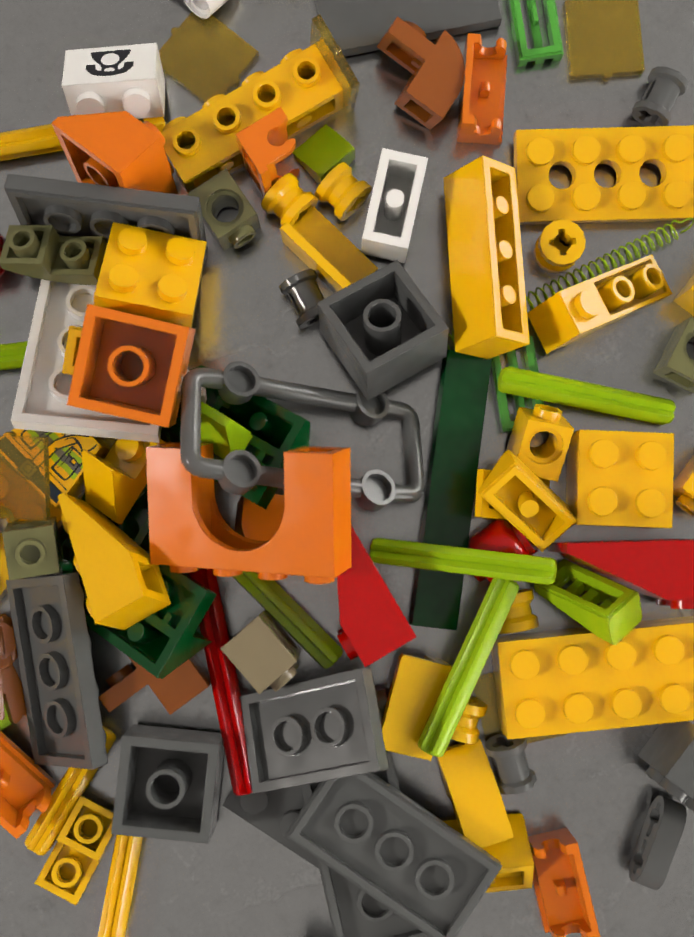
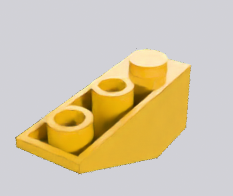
M651 254L558 291L529 311L527 316L546 354L642 310L672 295V292L662 270Z
M66 493L58 495L63 513L61 516L62 525L69 534L75 554L73 557L74 566L81 575L87 594L86 607L95 624L126 630L171 604L159 566L150 564V555L88 502Z

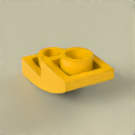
M478 739V742L475 744L461 742L447 747L444 755L436 757L447 796L452 801L461 834L480 848L514 838L497 782L481 740Z
M81 795L57 837V843L34 884L77 905L114 834H111L114 812Z

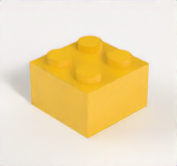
M113 222L94 293V305L192 328L207 242Z
M580 429L573 432L567 451L566 504L578 520L574 525L672 528L674 433Z

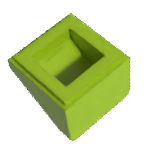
M325 124L293 151L292 155L312 178L320 184L325 176L339 163L346 162L349 165L355 160V148L350 142Z
M201 401V443H213L214 454L222 459L232 451L245 450L253 437L250 435L251 432Z

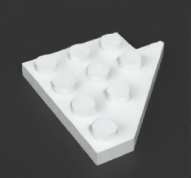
M41 279L11 416L14 429L159 443L162 426L67 405L73 375L62 373L69 325L83 326L87 304L94 305V293L97 285L69 284ZM201 387V401L206 404V389Z

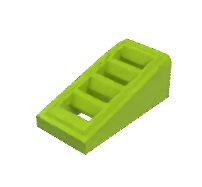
M563 559L557 564V575L553 584H534L536 593L593 634L612 645L620 642L642 620L639 592L568 560ZM568 581H573V583L568 588H566L565 590L562 589V587ZM585 590L587 591L584 595L579 597Z

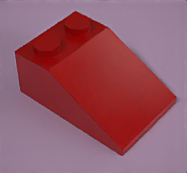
M351 525L352 567L337 576L339 616L342 627L337 630V638L351 661L359 657L363 665L367 667L416 638V635Z
M694 539L553 542L548 547L549 552L633 589L641 595L655 597L656 605L670 606L672 609H694Z

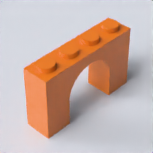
M167 442L146 447L150 564L167 565L172 573H192L198 571L199 568L213 569V575L219 577L238 576L243 571L258 572L259 579L269 581L282 580L287 578L288 575L304 576V581L309 584L332 583L337 576L352 567L350 448L302 446L284 452L285 506L283 519L278 531L271 540L256 541L241 536L225 522L216 503L214 479L194 476L185 469L180 457V442ZM201 443L202 457L214 459L213 443Z

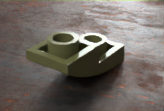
M9 225L0 256V266L4 270L48 281L97 285L107 243L103 236H59L53 225Z

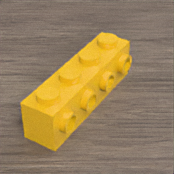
M315 44L304 50L299 48L289 52L277 66L265 73L258 71L249 75L239 88L227 95H215L204 103L201 110L187 118L183 116L175 118L165 125L161 133L165 139L164 148L167 158L188 193L225 168L230 174L242 168L244 163L235 134L279 107L282 108L288 118L286 123L288 139L297 136L343 109V89Z
M482 155L447 175L443 180L455 352L491 359L529 345L530 342L515 168Z

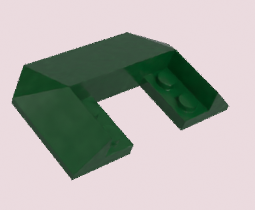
M205 388L207 405L251 432L250 435L253 437L244 451L253 454L258 459L260 465L284 468V452L302 446H309L310 422L305 418L260 396H253L247 403L242 405L228 404L220 397L217 389ZM181 402L176 424L168 428L162 426L160 439L165 442H180ZM214 454V459L223 460L221 457ZM146 484L122 525L114 522L109 517L107 518L150 555L148 491ZM255 485L250 491L240 495L267 509L278 488ZM85 493L81 498L83 501H86ZM63 529L59 535L63 560L62 571L63 573L77 572L73 562L75 554L69 534ZM158 565L171 604L126 630L95 624L86 607L87 594L79 574L80 585L84 592L83 604L87 626L156 678L163 679L212 642L196 630L217 594L186 573H172L169 566Z

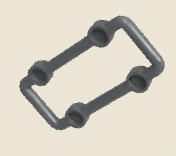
M240 361L228 364L223 371L205 367L194 368L183 377L181 385V462L185 469L194 476L218 480L222 489L228 493L235 495L245 494L255 485L284 488V468L260 465L258 459L253 454L244 450L232 451L223 460L202 457L201 387L217 389L220 397L226 403L232 405H242L247 403L253 396H260L349 411L351 419L362 426H372L383 417L398 419L402 423L406 485L395 484L386 472L373 469L366 472L359 479L351 478V497H354L356 504L360 508L372 512L381 510L390 502L412 504L418 501L424 493L425 480L418 414L406 403L389 400L385 392L367 400L360 389L354 394L259 377L257 371L251 365Z

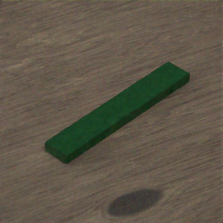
M447 350V357L443 358L419 538L420 543L468 548L492 358H479L457 353L455 350ZM416 568L409 624L457 630L464 574Z

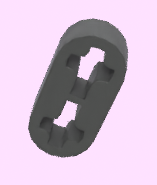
M660 795L654 799L648 810L631 857L629 867L631 881L653 890L660 889L664 884L686 824L687 812L684 804Z

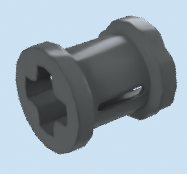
M658 66L650 71L647 77L649 86L642 100L636 102L632 109L633 118L648 127L668 126L672 117L670 112L678 96L683 95L688 87V80L679 71Z
M313 269L301 271L283 281L279 286L281 293L288 295L299 317L296 320L299 329L319 323L317 303L323 300L324 297L316 283L318 275Z
M500 733L485 742L486 753L493 758L497 773L495 780L501 794H520L532 789L537 781L534 770L529 768L524 750L528 744L526 738L507 739L503 733Z

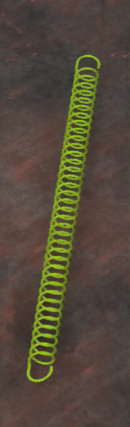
M687 218L681 222L672 220L671 224L666 223L663 228L658 227L656 232L650 231L648 236L642 235L641 239L635 238L633 243L627 242L625 247L620 246L618 251L612 250L611 254L605 253L603 258L597 257L595 262L589 261L588 266L582 264L580 270L577 268L573 270V274L567 272L565 277L559 276L558 281L552 279L550 285L544 283L543 289L536 287L535 293L529 291L526 296L531 309L534 306L530 301V293L536 297L538 304H541L537 295V289L543 292L545 300H547L548 296L545 293V285L551 289L552 295L556 294L552 288L553 281L558 284L560 291L563 290L560 285V278L566 281L567 287H571L567 280V275L570 274L576 285L579 283L575 277L576 270L581 273L582 280L586 281L587 278L582 272L583 266L588 269L590 277L593 278L595 276L590 269V263L596 266L598 275H601L603 273L597 265L598 259L603 261L606 272H609L610 268L605 261L606 255L610 257L611 263L616 269L618 265L612 257L613 252L618 253L619 260L624 266L626 262L620 253V248L625 249L628 260L633 262V257L627 249L628 244L633 246L636 257L640 259L641 254L635 246L636 240L640 241L644 254L648 255V249L642 241L643 237L648 238L650 248L655 251L656 246L650 238L651 233L655 234L658 245L663 247V241L657 234L659 229L663 230L664 239L670 244L671 238L665 230V226H670L673 238L678 240V233L672 226V223H683L691 219V225L682 230V233L692 227L694 218ZM452 329V336L449 333L448 335L454 342V329Z

